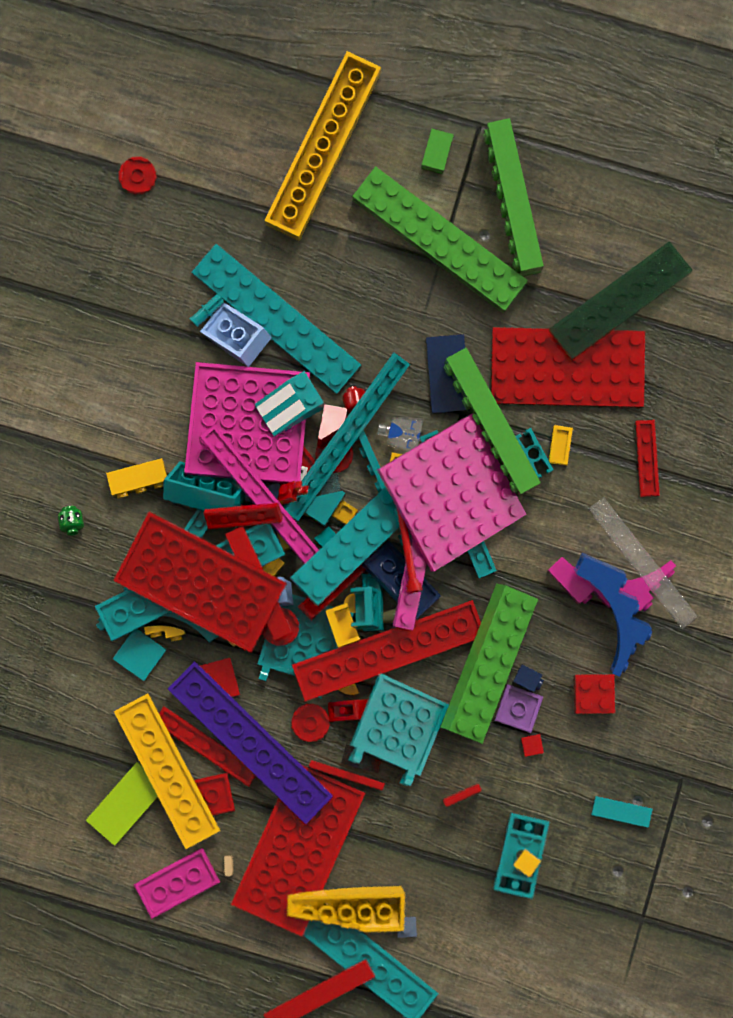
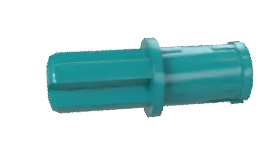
M218 294L215 295L205 305L202 304V308L189 319L199 327L209 316H213L212 313L224 303V300Z

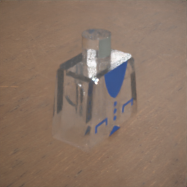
M392 417L391 425L379 423L377 434L388 437V446L406 453L418 445L423 419Z

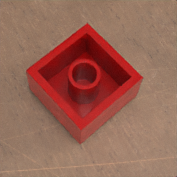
M614 674L574 675V714L615 713Z

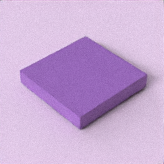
M506 684L494 721L531 733L543 696Z

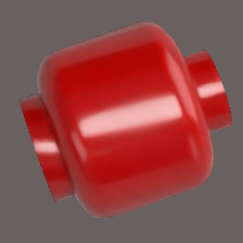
M352 386L343 394L342 401L344 407L347 408V413H351L366 392L364 389Z

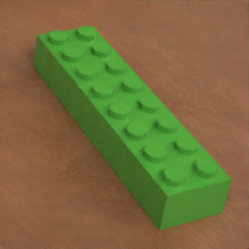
M508 118L487 123L483 136L485 145L489 144V152L487 153L489 163H493L492 177L498 183L496 194L498 200L501 199L502 201L500 207L501 216L506 218L504 229L506 236H510L508 247L510 255L514 254L513 269L523 277L541 273L544 265L511 120Z
M464 348L446 358L443 368L448 377H453V387L456 392H461L463 395L462 403L466 410L470 409L472 414H474L472 417L476 424L480 425L483 431L481 433L485 441L489 442L495 459H498L503 474L509 479L512 492L519 496L541 483L468 349Z
M496 583L441 728L483 743L537 604V598L509 586Z

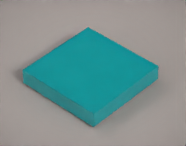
M136 629L132 631L113 659L145 681L167 650Z

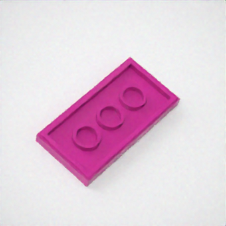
M201 848L135 883L134 886L151 919L221 881L204 849Z

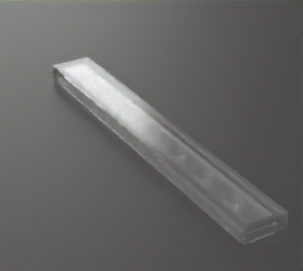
M603 497L589 507V511L681 629L698 618L696 613L607 500Z

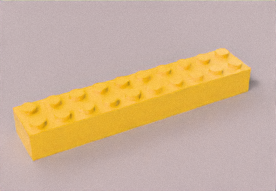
M348 51L346 52L264 220L265 225L300 241L381 74L380 66Z

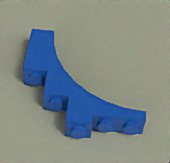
M582 553L574 568L575 573L588 580L601 591L614 613L617 625V646L610 669L613 674L620 677L621 673L625 672L629 662L627 661L629 656L633 655L636 651V642L644 645L645 641L650 639L652 635L651 626L649 623L632 616L633 614L636 615L640 604H638L639 601L635 596L620 590V588H624L627 582L625 572Z

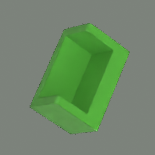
M431 129L421 169L439 174L444 173L454 134Z

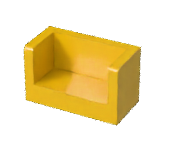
M347 603L325 611L338 648L360 641L357 630L351 627L353 619Z

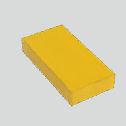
M553 426L549 453L550 464L568 465L573 428Z

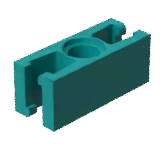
M531 428L527 429L524 435H529L533 445L525 448L520 441L521 434L515 436L539 479L542 476L538 474L534 466L535 463L542 461L547 469L546 473L553 472L554 469ZM536 450L538 458L531 459L528 456V451Z

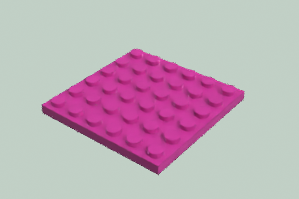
M196 362L185 475L233 479L199 438L215 424L261 481L275 483L300 481L306 419L273 437L254 404L301 372ZM305 372L310 379V372Z
M474 414L466 416L377 469L431 571L439 569L527 515L516 493L512 492L510 482L507 476L503 474L498 459H495L489 442L485 441L480 425H477L472 417Z

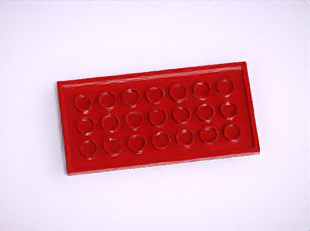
M492 328L491 393L497 404L644 407L645 331Z
M150 511L113 580L249 652L253 651L287 585L285 581Z
M304 765L302 766L333 797L307 824L278 798L231 905L299 936H303L309 920L288 916V895L323 890L365 795L360 790Z

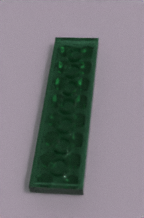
M669 241L549 328V332L571 360H573L687 277L693 270Z

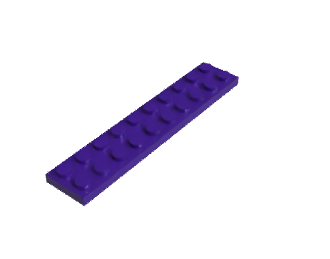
M195 661L168 688L203 725L305 824L333 797Z

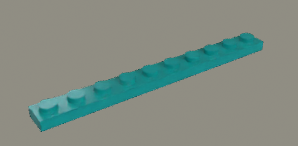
M393 352L303 478L301 486H309L308 493L297 496L296 501L283 506L289 515L299 521L410 364Z

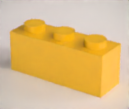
M161 458L108 472L106 475L112 496H117V499L128 497L130 492L135 491L136 494L146 492L149 487L154 486V489L164 487V479L167 477L164 461Z

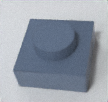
M404 917V931H397V937L417 936L416 917Z

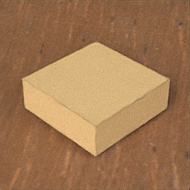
M225 855V876H232L234 874L233 856Z

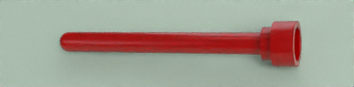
M397 508L409 578L406 590L408 594L418 593L422 591V585L419 579H416L408 527Z

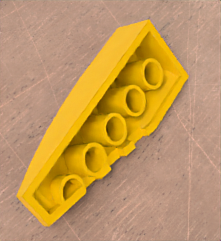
M401 886L341 888L288 895L287 914L288 916L322 921L326 924L341 925L344 928H355L363 932L404 931L405 893Z

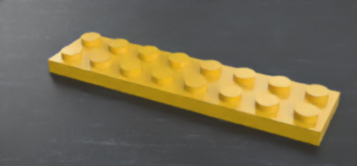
M149 693L115 710L114 713L185 849L221 831Z

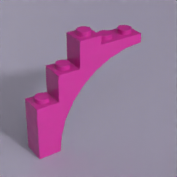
M563 557L547 570L578 605L581 602L586 604L593 597L591 595L593 592L608 608L611 607L601 591L588 580L577 575L574 571L575 567ZM670 560L660 569L647 576L627 580L624 588H620V590L635 596L639 601L638 604H640L638 612L641 609L645 612L653 604L651 600L654 597L649 591L655 592L661 586L659 582L664 577L668 579L675 573L673 568L676 565Z

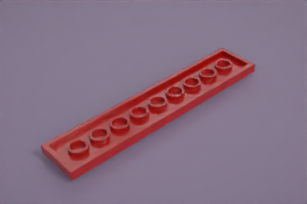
M471 600L415 620L413 630L396 627L292 665L303 699L308 701L474 641L481 621L475 604Z

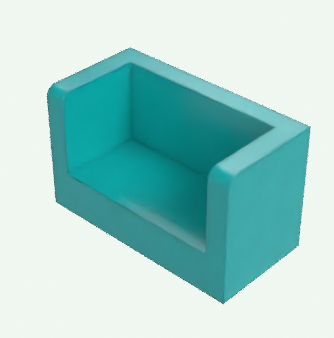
M372 586L350 588V592L355 594L356 622H352L351 627L355 629L379 628L378 589Z

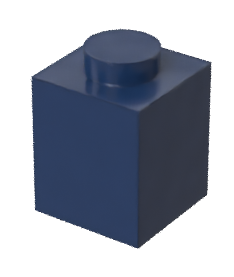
M521 664L512 682L534 692L535 689H540L544 680L541 679L542 674Z

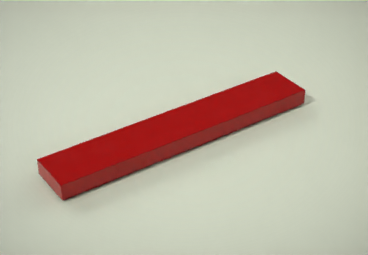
M244 526L225 534L235 556L264 571ZM279 601L267 622L274 640L292 632Z
M163 706L159 714L171 735L249 787L256 775L230 750Z
M364 959L264 1013V1017L300 1018L374 978L375 974L367 959Z

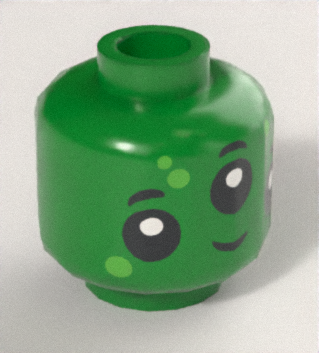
M76 506L63 507L62 511L58 513L59 529L69 536L77 535L78 531L84 527L82 511L77 509Z

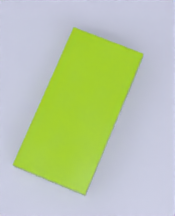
M139 762L135 763L86 819L91 826L114 846L158 797Z

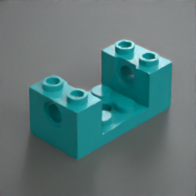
M512 812L509 813L503 851L493 884L494 890L533 898L540 863L530 877L513 864L517 860V852L524 849L541 861L549 821Z

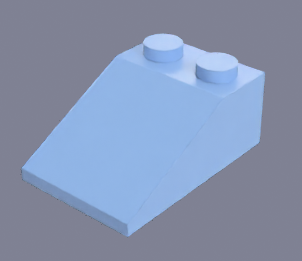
M223 303L200 331L204 336L247 367L251 365L272 338L264 327L226 303Z

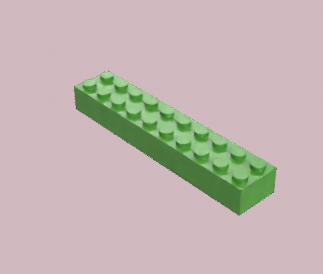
M376 166L352 196L353 202L504 314L526 286L527 279Z

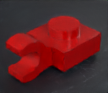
M302 481L281 484L277 500L281 505L297 500V496L308 493L309 486H301Z

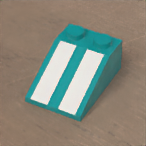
M305 371L287 380L254 404L273 437L324 409V402Z

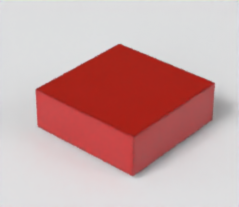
M540 734L521 738L525 757L544 753Z

